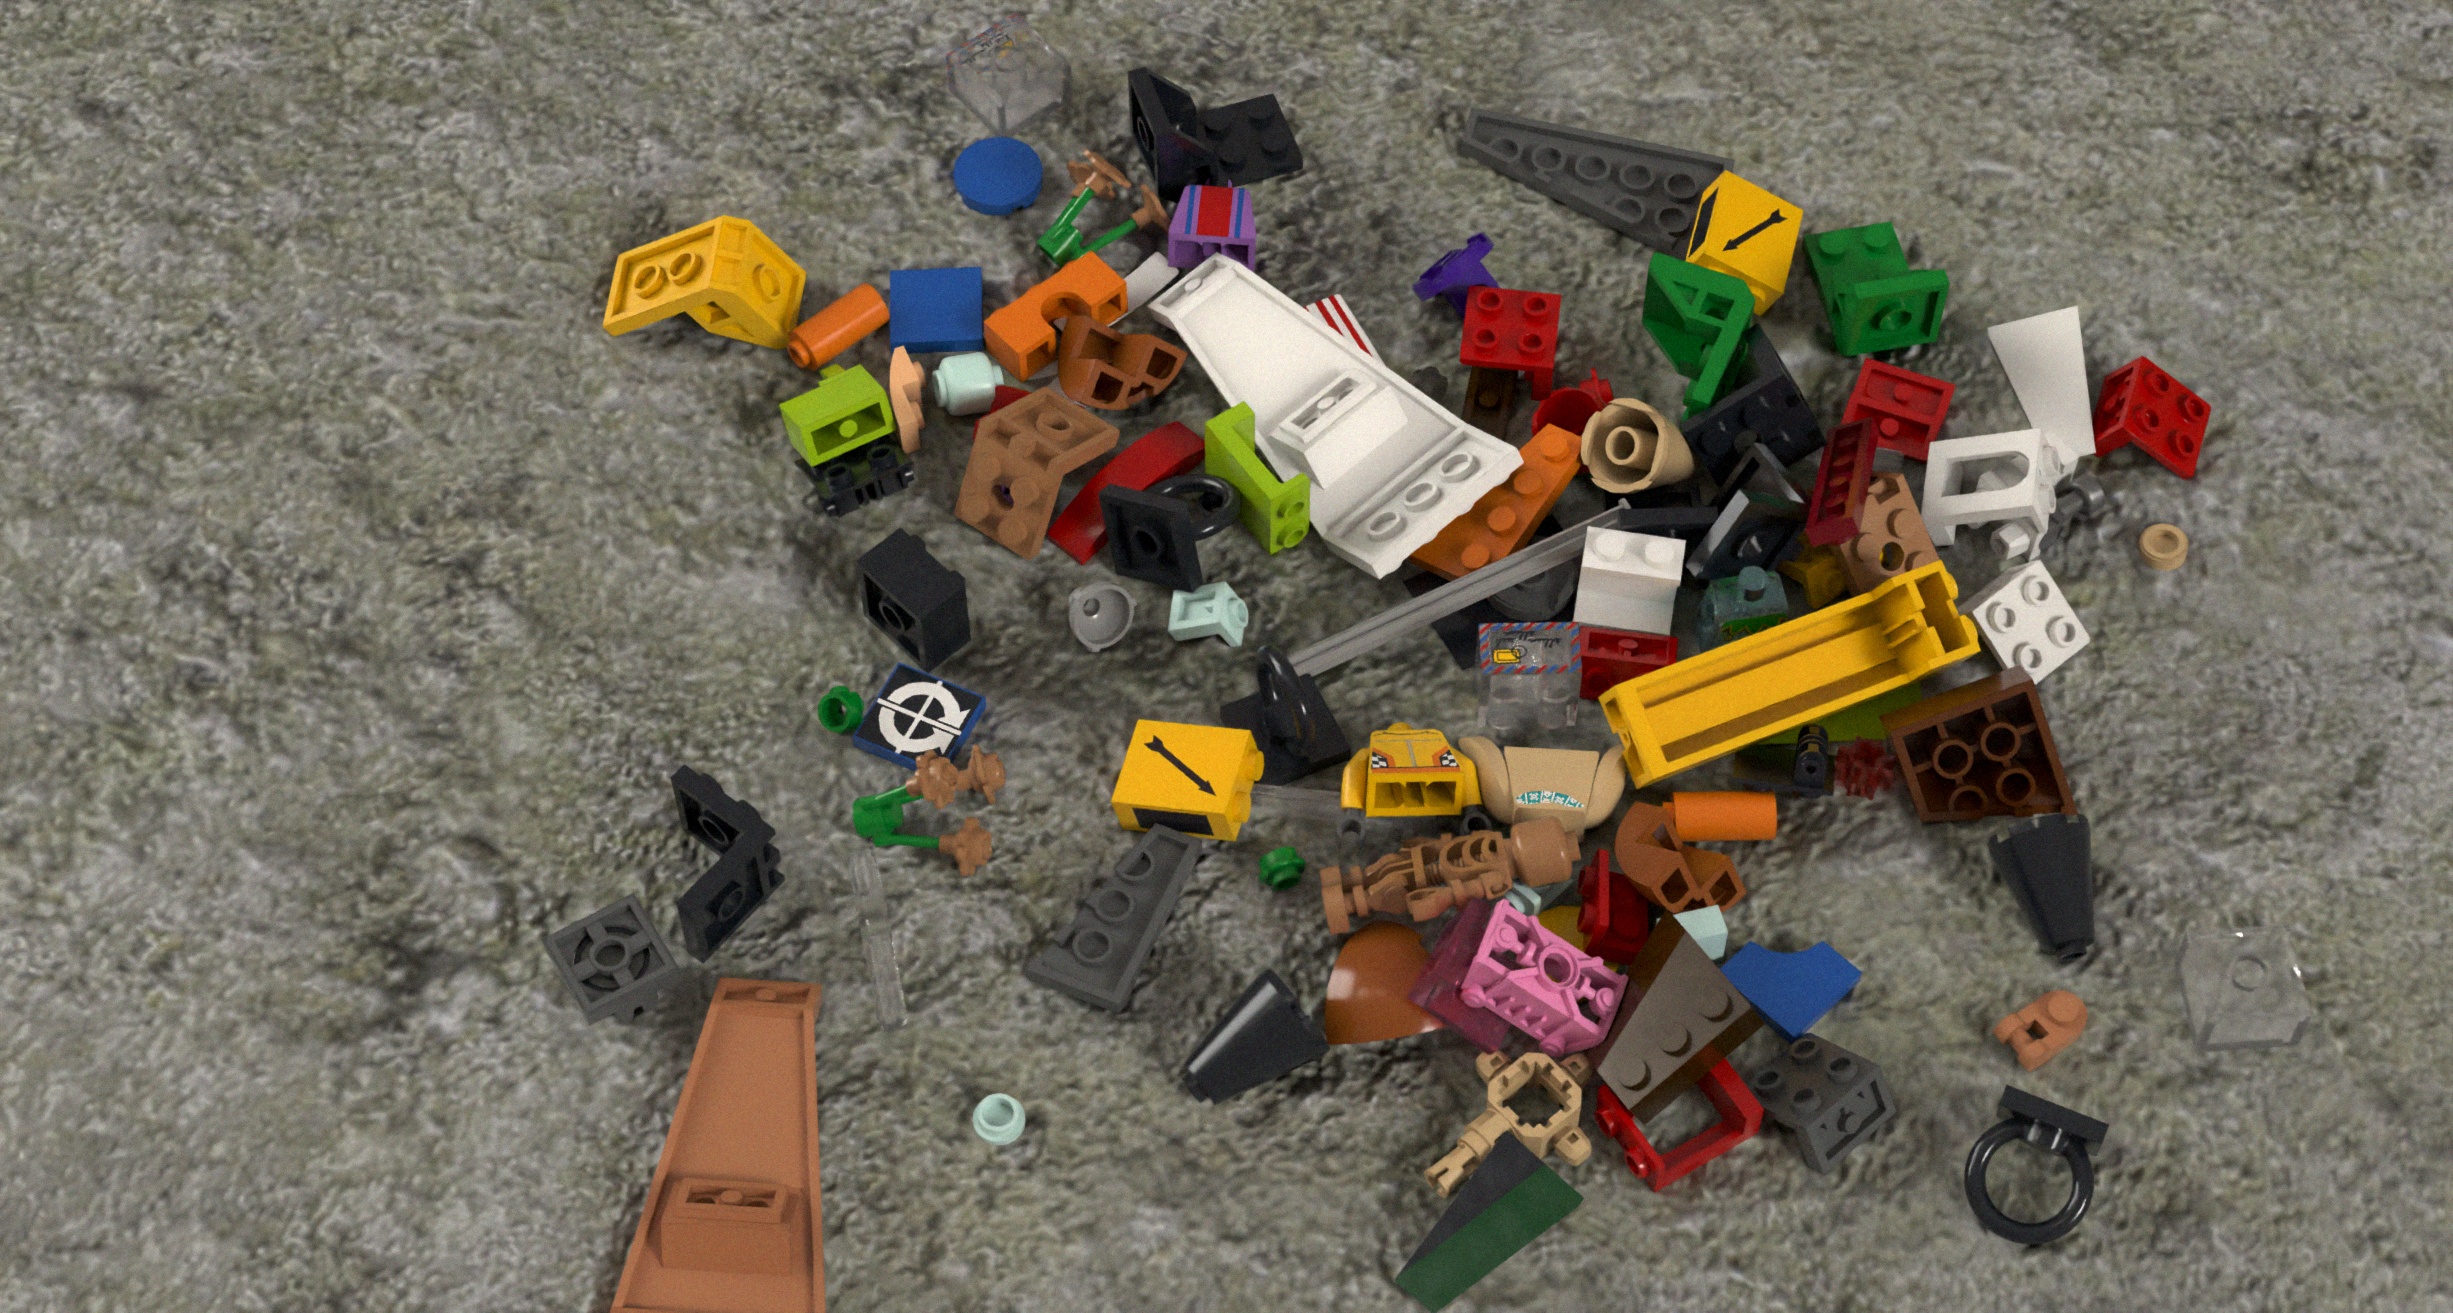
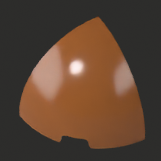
M1068 315L1058 354L1059 382L1065 395L1075 402L1099 409L1130 408L1129 405L1137 403L1149 396H1156L1163 391L1178 374L1188 353L1151 334H1122L1086 315Z
M1635 801L1624 816L1615 839L1616 860L1630 883L1651 903L1665 911L1668 909L1672 914L1684 913L1718 905L1721 913L1735 905L1747 893L1730 857L1683 845L1665 808Z
M1374 920L1367 923L1345 944L1337 958L1329 980L1325 1002V1034L1328 1045L1356 1044L1400 1038L1444 1028L1471 1019L1469 1006L1460 998L1463 989H1461V984L1452 967L1446 960L1436 961L1420 945L1423 936L1413 929L1388 920Z

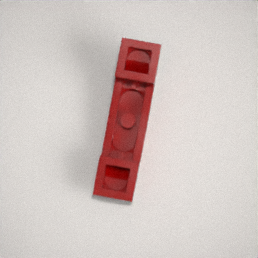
M1179 421L1159 427L1140 438L1111 460L1084 486L1047 533V539L1080 565H1083L1109 542L1098 493L1108 484L1143 491L1161 480L1170 478L1172 475L1187 474L1205 459V440Z

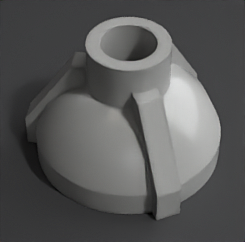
M1108 581L1091 583L1087 586L1076 588L1068 599V616L1073 635L1091 652H1099L1101 648L1115 644L1126 634L1132 623L1134 606L1137 605L1135 597L1119 585ZM1089 600L1088 604L1083 608L1084 603Z

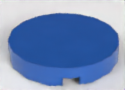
M992 137L979 140L963 150L955 161L953 172L954 186L956 192L962 197V202L968 208L984 215L1003 216L1012 214L1014 208L1023 205L1024 209L1035 201L1042 190L1043 167L1039 155L1028 144L1014 138Z

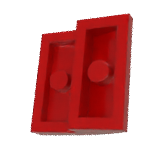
M1865 358L1840 425L1873 416L1879 430L1877 450L1927 465L1930 442H1935L1938 439L1956 385Z

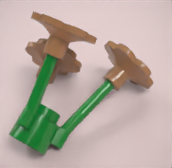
M1086 148L1083 154L1090 160L1093 167L1089 164H1079L1075 161H1070L1066 167L1070 172L1069 177L1077 186L1070 194L1071 201L1056 222L1036 241V244L1052 262L1062 268L1068 261L1077 260L1089 251L1096 252L1135 228L1142 230L1154 223L1169 236L1171 221L1155 193L1150 191L1146 184L1140 186L1144 207L1131 214L1132 219L1081 248L1079 243L1084 238L1071 223L1091 197L1112 201L1116 194L1112 190L1113 185L1111 182L1118 183L1128 189L1132 185L1118 169L1110 165L1097 153Z

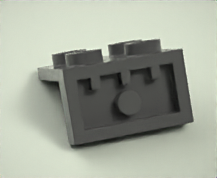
M1806 1033L1799 1040L1795 1041L1791 1047L1765 1069L1757 1073L1746 1084L1763 1107V1114L1795 1130L1809 1168L1822 1175H1825L1897 1112L1880 1065L1812 1033Z

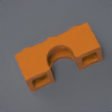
M1089 251L1079 259L1068 262L1059 272L1041 284L1033 285L1023 296L1006 307L995 310L988 319L983 321L986 350L1022 383L1057 360L1055 330L1051 327L1054 325L1055 320L1067 319L1068 315H1086L1108 326L1128 312L1127 283L1094 252Z

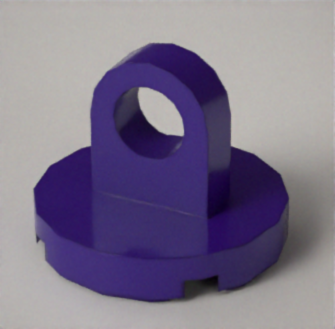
M1477 232L1467 238V247L1463 250L1460 248L1459 250L1449 251L1420 276V279L1412 285V290L1422 302L1441 292L1455 311L1465 319L1468 288L1470 286L1499 288L1497 282L1480 262L1494 246L1485 232Z

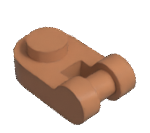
M2064 990L2051 991L2042 995L2018 1013H2012L2005 1017L1994 1028L1993 1034L2003 1045L2010 1044L2019 1054L2017 1057L2018 1062L2030 1072L2070 1046L2082 1035L2088 1018L2087 1009L2082 1000L2073 993ZM2033 1029L2041 1039L2034 1040L2027 1032Z

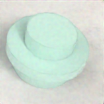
M996 1093L987 1096L977 1105L973 1113V1127L977 1136L991 1145H1006L1015 1141L1022 1134L1025 1127L1026 1119L1023 1107L1016 1099L1006 1094Z

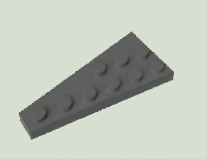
M1471 107L1461 139L1460 151L1683 261L1686 260L1703 192L1725 170L1733 173L1735 159L1473 107Z

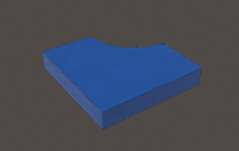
M1750 940L1720 968L1721 972L1761 1019L1791 1045L1799 1040L1857 985L1862 975L1860 970L1824 941L1809 950L1787 954L1767 950Z

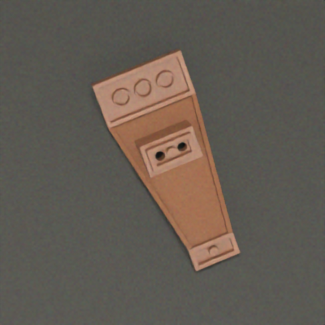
M719 978L610 1313H826L814 1026L822 1004V984Z

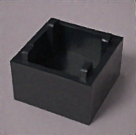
M900 527L856 560L864 616L927 674L971 641L965 578L956 570L949 572L926 551V543L918 535L910 536Z

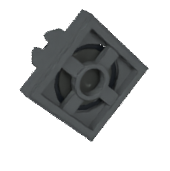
M634 893L541 939L546 953L589 1026L610 1015H615L617 1019L626 1022L632 1021L635 1009L642 1006L646 1012L651 1011L659 998L657 991L682 979L680 968Z

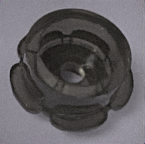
M1427 366L1423 370H1416L1408 381L1438 404L1443 400L1448 387L1447 377L1439 374L1438 368Z

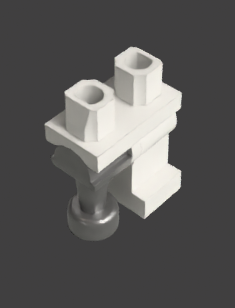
M2051 429L2045 432L2044 435L2049 445L2057 448L2060 459L2059 474L2053 475L2052 487L2055 494L2067 488V495L2056 499L2055 512L2049 514L2047 534L2039 533L2031 516L1967 523L1971 529H1978L1990 522L1997 529L1992 532L1990 544L1992 550L2003 561L2020 554L2028 562L2040 555L2041 549L2048 546L2051 547L2055 543L2062 523L2077 512L2089 515L2102 508L2105 504L2104 492L2093 477L2083 474L2071 481L2079 457ZM2019 455L2012 461L2000 464L1993 471H1987L1980 476L1974 493L2014 487L2027 476L2030 468L2029 461Z

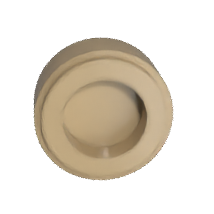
M2160 523L2151 525L2140 536L2139 555L2147 565L2154 569L2163 571L2176 569L2186 559L2188 551L2187 536L2181 529L2170 524Z

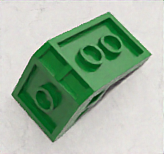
M1891 221L1803 236L1801 248L1840 354L1852 356L1937 341L1950 286L1945 269L1922 268L1909 270Z
M1655 252L1648 267L1641 323L1676 372L1692 378L1683 399V406L1687 407L1681 423L1729 396L1746 358L1748 343L1742 332L1751 327L1756 299L1742 279Z

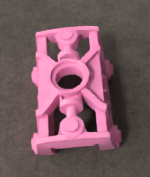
M1507 899L1497 902L1484 930L1485 934L1477 951L1478 954L1474 957L1462 983L1461 989L1463 990L1460 998L1471 1007L1481 1008L1485 1006L1539 1040V1048L1548 1056L1560 1057L1564 1053L1568 1054L1593 1048L1602 1043L1615 1018L1629 977L1625 974L1618 975L1604 966V960L1599 956L1594 958L1588 956L1539 924V918L1531 915L1527 917L1509 905L1510 901ZM1492 949L1498 953L1511 950L1517 954L1516 962L1526 969L1511 971L1489 957ZM1546 973L1561 983L1552 981L1547 977ZM1583 996L1589 1000L1591 1011L1600 1017L1598 1025L1581 1015L1576 1000Z

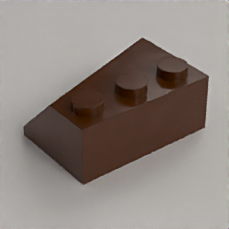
M2020 665L1879 716L1893 761L1921 822L1982 819L1983 816L2013 815L2015 818L2034 817V814L2065 813L2066 816L2078 814L2034 681Z

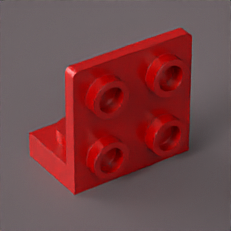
M1470 286L1467 295L1460 363L1463 365L1525 371L1524 381H1533L1531 400L1541 401L1548 399L1551 395L1561 294Z
M2141 356L2104 377L2092 419L2096 453L2093 454L2099 458L2116 448H2123L2131 441L2179 477L2186 480L2194 475L2211 406L2149 359Z

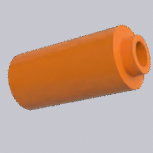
M862 283L788 333L790 342L787 344L788 353L799 367L803 368L806 366L815 371L890 320L888 308L879 293L871 285Z
M1752 790L1671 792L1670 802H1662L1661 807L1666 809L1682 842L1774 840L1776 836L1777 810L1773 790L1765 792Z

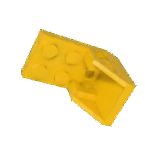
M723 215L619 254L602 327L615 337L685 311L710 333L780 350L787 347V344L790 343L788 333L797 327L807 272L750 220Z

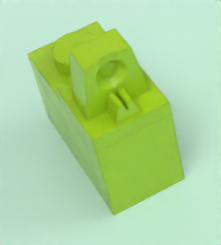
M838 364L820 371L824 380L818 382V388L779 404L791 444L811 467L897 430L885 390L861 364L844 370Z

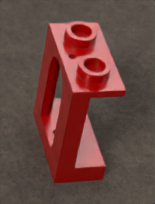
M1726 1058L1696 1082L1724 1121L1674 1150L1659 1156L1632 1121L1636 1117L1628 1110L1619 1097L1612 1093L1606 1084L1599 1087L1594 1116L1600 1130L1607 1138L1611 1139L1614 1137L1624 1150V1158L1632 1174L1639 1180L1644 1178L1654 1193L1759 1133L1764 1109Z

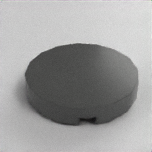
M1533 534L1524 548L1548 537ZM1570 559L1497 592L1486 599L1495 610L1511 619L1526 622L1548 620L1562 613L1574 599L1578 581L1577 567Z

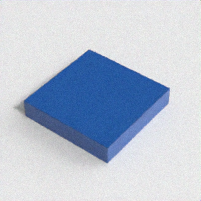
M982 268L890 270L891 354L894 353L895 348L901 346L905 347L907 354L984 351Z

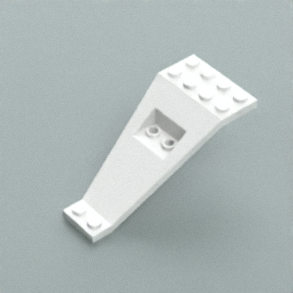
M1218 252L1147 306L1155 321L1179 334L1230 408L1245 401L1255 413V445L1280 481L1285 483L1300 473H1305L1310 479L1309 522L1329 551L1379 580L1386 574L1395 571L1404 559L1420 546L1432 541L1441 529L1457 516L1468 512L1478 499L1493 487L1505 482L1510 474L1524 463L1516 447L1465 423L1244 265Z

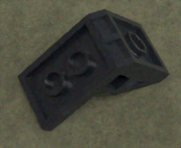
M1147 67L1128 71L1130 132L1159 197L1179 203L1186 186H1205L1207 179L1214 175L1227 177L1232 182V188L1303 169V156L1274 93L1196 113V106L1189 91Z

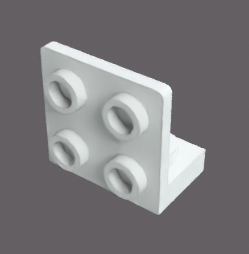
M2040 559L2007 569L1956 608L1959 616L1965 614L1974 623L1977 634L1982 636L2003 670L2020 665L2032 677L2034 684H2037L2090 642L2089 635Z

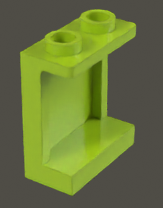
M1245 401L1205 422V474L1225 478L1237 487L1242 498L1241 510L1237 517L1269 555L1284 547L1290 548L1297 545L1309 532L1310 479L1305 473H1300L1285 483H1280L1255 455V413Z

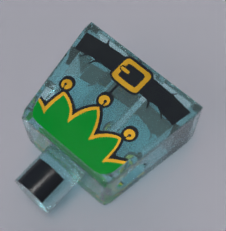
M1749 566L1742 569L1739 576L1719 578L1709 583L1692 620V629L1699 654L1791 621L1789 606L1779 573L1775 571L1765 572L1759 567Z

